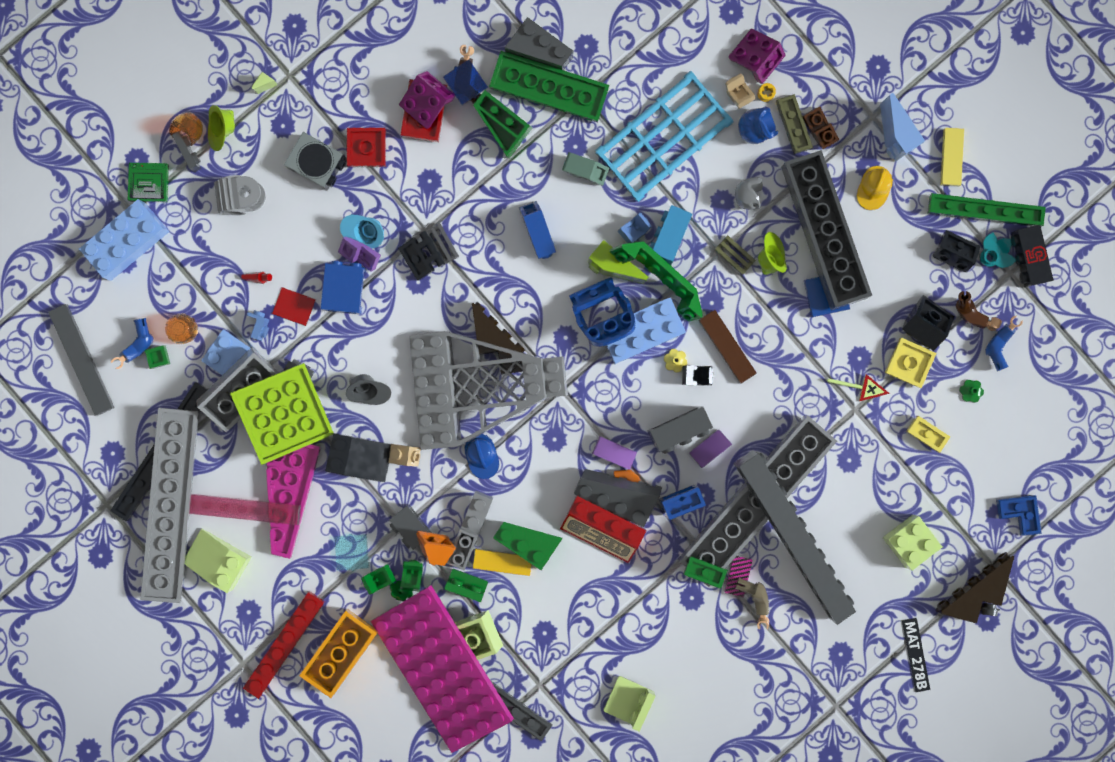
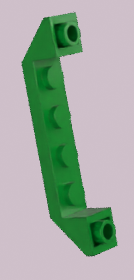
M644 241L622 244L610 249L609 252L622 264L635 259L641 262L649 272L659 278L676 296L680 297L681 301L676 311L685 320L691 322L702 318L703 314L697 289Z

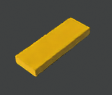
M475 549L473 569L530 576L531 563L517 554Z

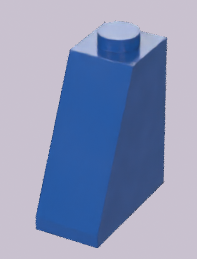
M537 201L519 207L538 259L551 257L553 253H556Z

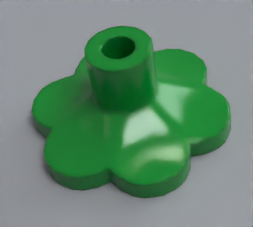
M966 380L959 389L962 399L966 402L976 403L984 394L979 381Z
M400 580L390 585L391 596L396 600L405 601L413 596L412 591L400 589Z

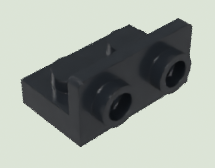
M946 230L942 234L939 246L933 253V257L960 271L968 272L976 263L981 246Z

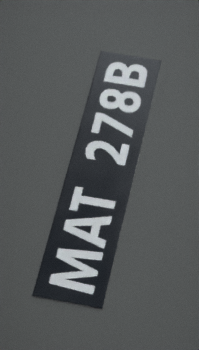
M917 618L902 620L915 693L931 690Z

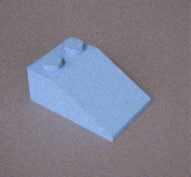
M894 93L890 94L880 104L884 141L887 148L886 152L896 162L924 143L925 140Z

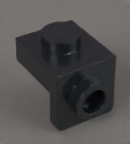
M683 366L682 385H712L713 367Z

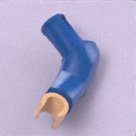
M1013 316L1010 320L1011 324H1005L993 336L985 349L986 355L991 357L997 372L1009 367L1001 351H1003L1005 344L1016 332L1014 328L1020 327L1023 324V320L1018 325L1013 323L1017 316Z
M146 318L133 320L138 337L120 353V358L116 357L111 360V363L114 360L120 361V366L115 369L121 368L124 361L129 363L140 356L153 343V336L149 334Z

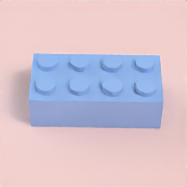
M137 199L81 246L79 250L104 279L112 281L168 234L169 230L146 203Z
M671 297L634 313L636 323L634 332L621 340L606 345L615 365L685 334L686 331Z

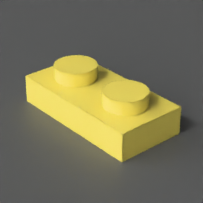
M920 416L914 418L906 431L938 453L942 451L950 439L949 435Z

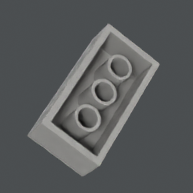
M251 347L196 401L197 408L222 430L227 432L241 419L230 393L275 375L279 371Z

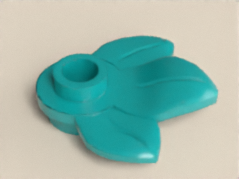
M994 233L986 236L983 241L984 250L980 253L981 263L987 267L996 265L1000 268L1013 265L1016 259L1008 254L1012 246L1011 239L1003 238L997 240ZM987 254L992 257L990 261L986 258Z

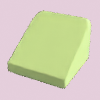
M261 72L252 85V89L257 94H260L278 84L271 77Z

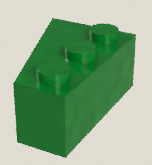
M484 90L473 105L506 157L510 158L533 128L486 90Z
M503 522L493 539L539 570L543 569L563 539Z

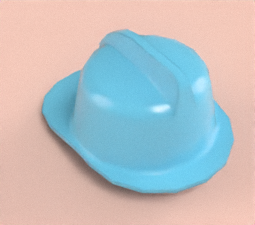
M351 214L341 221L340 232L343 237L346 236L357 240L370 248H376L382 244L384 230L381 223L375 218Z

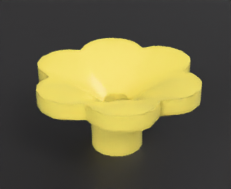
M671 349L669 354L664 356L666 369L673 370L676 373L680 372L683 366L687 365L685 352Z

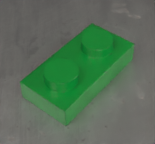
M690 556L683 574L721 589L728 570Z

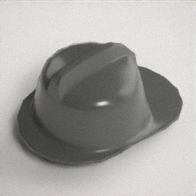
M367 374L351 377L349 380L350 386L346 390L348 400L369 405H380L387 402L392 393L390 387L384 383L374 381Z

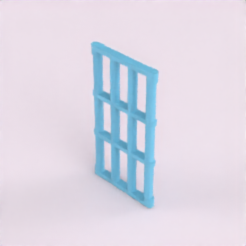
M689 71L679 83L661 98L658 97L655 103L632 122L629 121L625 128L603 146H599L595 152L631 193L635 201L639 202L648 191L666 176L671 175L672 171L697 150L700 151L703 145L725 127H729L734 121L701 84L694 73ZM693 81L699 90L675 111L671 112L665 103ZM705 96L711 105L684 127L677 118ZM661 107L668 116L645 136H642L636 127ZM717 110L724 119L696 141L689 132ZM674 122L680 131L655 151L648 142ZM630 132H633L639 141L611 163L604 154ZM686 136L692 146L667 166L661 156ZM645 146L651 155L623 177L617 168ZM657 161L663 170L635 192L629 183L652 163Z

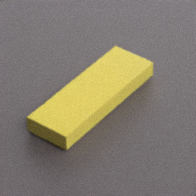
M943 129L941 186H961L964 129Z

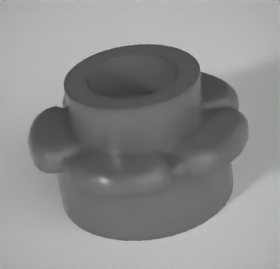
M984 603V607H981L982 615L998 616V611H1000V609H996L995 604Z

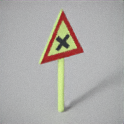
M865 374L863 386L827 379V382L862 389L859 401L890 394L867 374Z

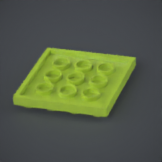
M304 363L230 393L261 465L329 437L334 433Z

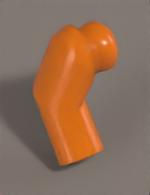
M632 470L614 471L615 478L623 477L627 478L628 481L641 482L640 477Z

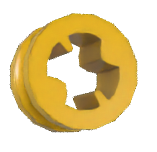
M765 83L758 89V98L763 102H769L774 98L776 89L772 84ZM763 88H766L767 91H771V93L769 94L770 97H768L766 94L763 95L762 92L765 90Z

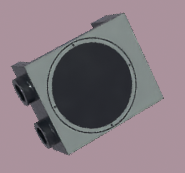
M302 132L284 165L293 172L296 171L319 184L325 190H328L329 187L332 188L337 180L335 176L338 171L343 170L346 164V157L341 152Z

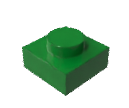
M163 345L145 350L149 369L170 364L166 346Z

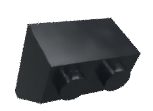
M923 295L906 318L902 330L920 341L923 346L934 351L948 337L955 316Z

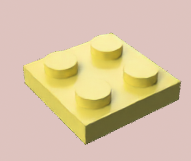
M899 338L885 373L917 388H922L937 353L904 338Z

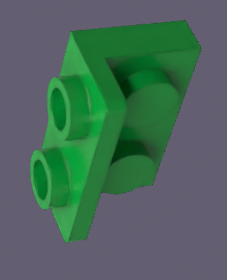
M452 569L444 589L481 602L488 581Z

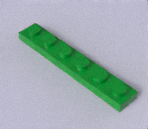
M934 193L930 194L928 205L929 214L1029 226L1040 225L1041 227L1044 226L1046 207Z

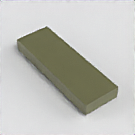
M795 94L776 100L793 154L812 149L813 146Z

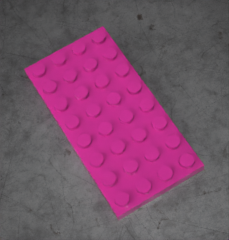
M432 585L370 621L378 631V635L451 753L513 721V716Z

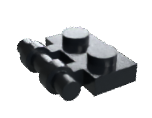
M426 231L419 234L423 240L420 243L416 238H412L398 248L417 281L422 280L435 271L432 266L433 262H436L438 267L445 264L442 259L443 255L440 251H437L433 244V238L429 237ZM427 247L431 254V256L428 258L425 252L423 251V248Z

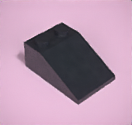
M333 433L325 471L385 482L389 467L391 444Z

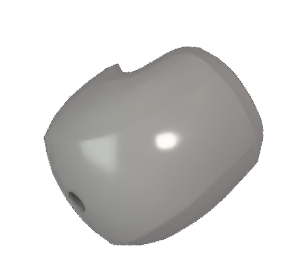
M748 178L737 185L735 198L741 208L746 210L761 208L760 199L756 192L761 191L763 188L762 178Z

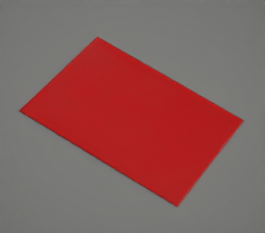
M282 287L272 314L306 326L316 299Z

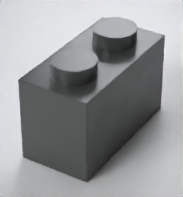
M410 504L389 519L391 522L390 527L396 534L398 532L403 537L402 542L408 549L411 547L414 550L419 546L416 535L417 531L432 533Z

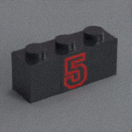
M1036 225L1011 232V244L1015 247L1016 264L1019 265L1021 272L1019 277L1021 283L1024 284V288L1054 281L1041 226Z

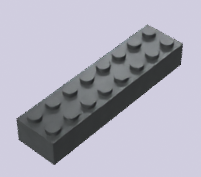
M822 150L786 161L781 169L830 310L832 311L868 299L872 296Z

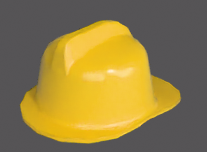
M881 166L870 167L862 177L857 190V200L861 207L866 210L879 209L887 200L893 179L886 168Z

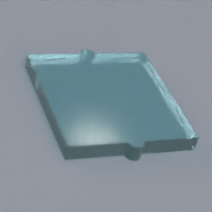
M349 534L348 536L335 537L337 570L351 569V571H354L355 569L369 568L367 534Z

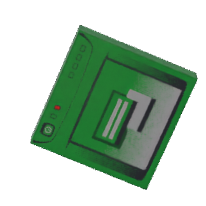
M129 162L128 201L135 202L139 199L142 202H168L169 164Z

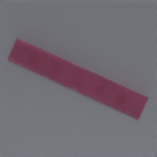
M191 494L189 514L299 525L301 505Z

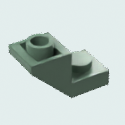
M568 152L562 171L603 186L609 167Z

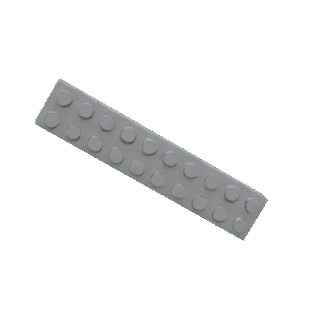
M808 415L803 416L766 458V466L776 474L777 484L781 485L787 492L786 498L792 494L837 442L836 439ZM746 483L740 487L678 558L685 567L689 557L692 556L726 569L768 521V518Z

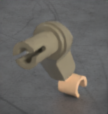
M739 577L737 581L739 584H736L735 589L751 595L752 600L755 602L756 615H760L757 628L760 630L761 623H765L767 625L766 629H768L770 621L766 615L769 614V599L765 586L760 582L754 584Z

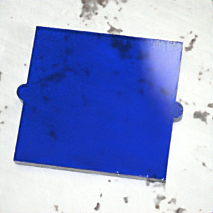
M469 59L460 66H455L454 70L443 77L461 105H464L472 98L476 99L478 94L488 88Z

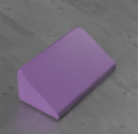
M718 429L689 452V454L703 468L729 448L732 443Z

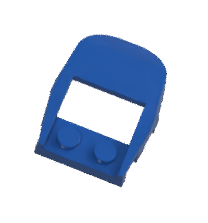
M611 277L569 295L573 304L572 308L576 322L593 346L609 345L634 332L636 323L631 303L624 296L620 287L614 286ZM615 296L623 313L588 328L581 311Z

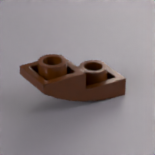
M820 106L802 115L805 124L821 149H825L839 141L832 124L828 123Z

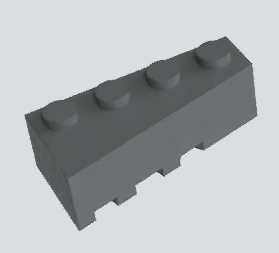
M585 469L574 494L644 527L660 498L662 487L646 485V483L640 481L638 483L628 481L627 478H615L609 474Z

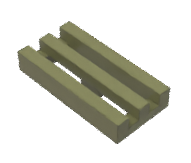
M728 235L714 249L741 275L756 261ZM726 242H728V243H729L730 245H732L740 254H742V255L749 261V263H747V262H746L743 258H741L733 249H731V248L726 244ZM721 247H724L745 267L742 269L735 261H733L725 252L721 250Z

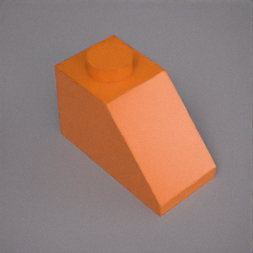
M417 531V539L421 551L426 557V561L431 565L445 566L456 549L449 537Z

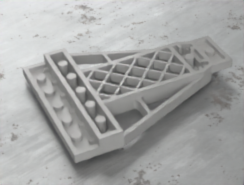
M448 331L409 336L421 450L462 446L537 403L550 397L568 396L565 363L562 356L544 359ZM451 337L472 343L474 356L472 363L454 365ZM478 345L510 353L512 358L482 362L479 356ZM513 363L508 370L501 364ZM495 365L490 372L483 366ZM516 365L523 370L519 378H516L511 373ZM476 367L472 374L465 369ZM498 367L505 372L500 381L493 376ZM480 369L487 374L482 383L475 378ZM462 372L469 377L464 385L457 380ZM508 376L516 381L510 389L503 384ZM490 378L497 383L492 391L485 386ZM472 380L479 385L474 393L467 388ZM456 384L461 387L458 393L456 391ZM518 384L525 389L520 398L513 393ZM500 386L507 391L502 400L495 395ZM481 389H484L489 394L484 402L477 397ZM464 391L471 396L466 404L459 399ZM510 395L517 400L505 402ZM492 397L499 402L487 404ZM474 399H475L479 404H481V405L469 406ZM517 405V409L489 425L486 424L485 411L487 408ZM478 410L481 429L461 440L459 411Z

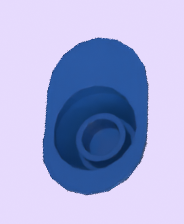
M481 434L466 442L464 449L471 472L481 479L493 477L499 469V458L492 439L487 435Z

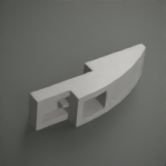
M475 491L454 543L456 549L447 561V564L465 570L493 497Z

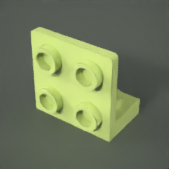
M618 676L604 707V712L630 723L632 729L640 732L655 699V693L642 685Z

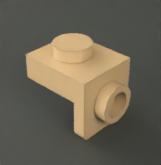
M742 74L732 77L725 83L728 96L739 109L755 100V94L746 85Z
M391 444L389 463L418 466L421 448Z

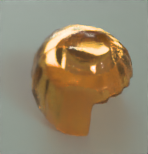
M185 112L177 115L172 120L169 133L172 136L178 131L185 132L189 136L192 146L201 138L203 124L195 114Z
M186 313L173 315L165 324V333L168 339L176 344L192 342L198 333V325L195 319Z

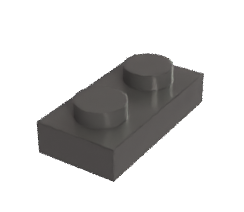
M179 131L174 133L172 136L189 169L197 172L201 169L199 165L201 160L196 152H192L190 148L192 143L187 135L184 136Z

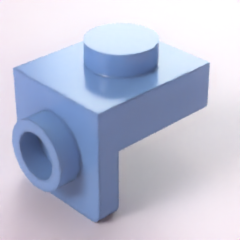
M638 213L631 221L622 226L618 233L627 243H634L645 235L652 226L642 213Z
M256 310L253 313L247 312V316L257 319L251 338L262 341L268 334L269 327L267 326L270 319L264 318L265 314Z

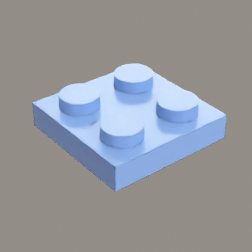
M223 329L201 361L223 375L251 347Z

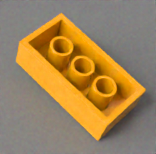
M347 609L299 676L329 698H332L373 641L378 631Z

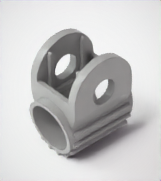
M231 175L214 182L219 214L245 215L246 212L258 210L265 202L266 193L264 188L251 177ZM250 191V195L245 197L246 192Z

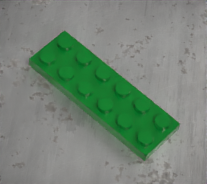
M500 51L489 88L598 123L610 85Z

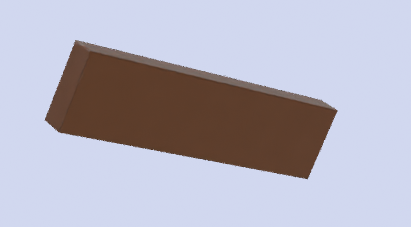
M716 310L698 320L740 384L757 374Z

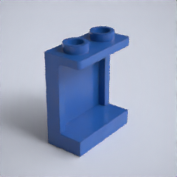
M331 261V264L325 263L321 310L362 315L361 299L364 273H366V269L362 267V264L350 263V266H346L340 261Z

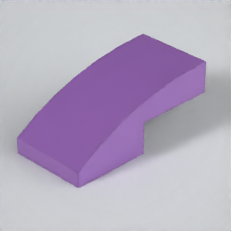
M346 236L343 237L338 253L351 263L358 261L370 272L376 269L381 257L372 248Z
M599 436L592 454L630 470L637 452Z

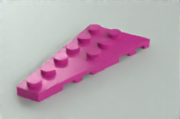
M310 444L267 463V490L271 528L270 543L271 554L289 559L292 557L321 446Z

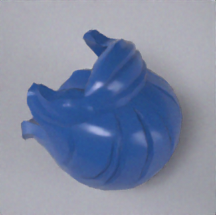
M769 107L750 109L741 116L738 130L744 141L750 144H760L778 135V130L776 131Z

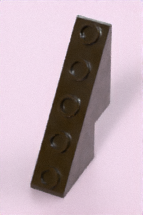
M478 301L475 304L472 303L477 340L522 353L525 351L518 342L514 344L510 340L512 336L505 329L501 331L496 326L498 322L493 316L487 317L483 313L485 308ZM478 345L479 355L498 352L499 360L512 358L510 353ZM513 363L501 365L508 370ZM516 365L511 373L523 372V370L518 365ZM500 369L501 375L505 374V372Z
M1007 552L1000 554L995 563L988 564L982 569L983 572L981 574L971 577L967 581V585L953 591V596L948 600L944 599L939 602L936 612L977 624L983 601L1002 606L1014 556L1009 555Z

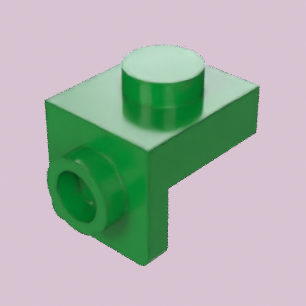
M416 560L403 561L401 590L420 592L423 575L422 563Z
M388 564L361 578L369 595L396 582Z

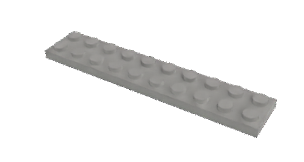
M158 408L140 600L180 603L182 599L199 411Z

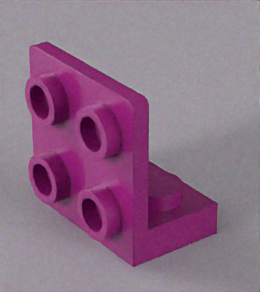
M750 29L729 55V59L752 71L756 81L763 84L786 54L779 41L754 29Z
M426 71L416 76L400 101L399 106L428 129L443 106L452 102L456 95Z

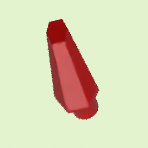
M265 272L242 274L241 279L264 284L272 280V275Z

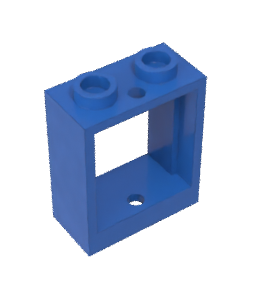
M695 485L658 499L665 517L669 520L706 506L699 487Z

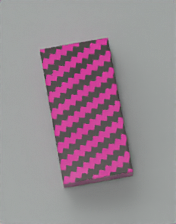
M736 556L731 562L725 593L744 597L745 592L736 590L735 587L736 584H739L737 582L739 577L748 581L752 559Z

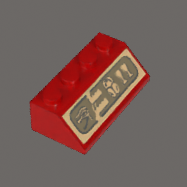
M577 495L560 527L561 530L627 563L630 562L647 531L645 528Z

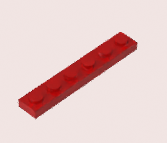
M310 591L306 594L244 685V690L258 699L262 696L324 605V600Z

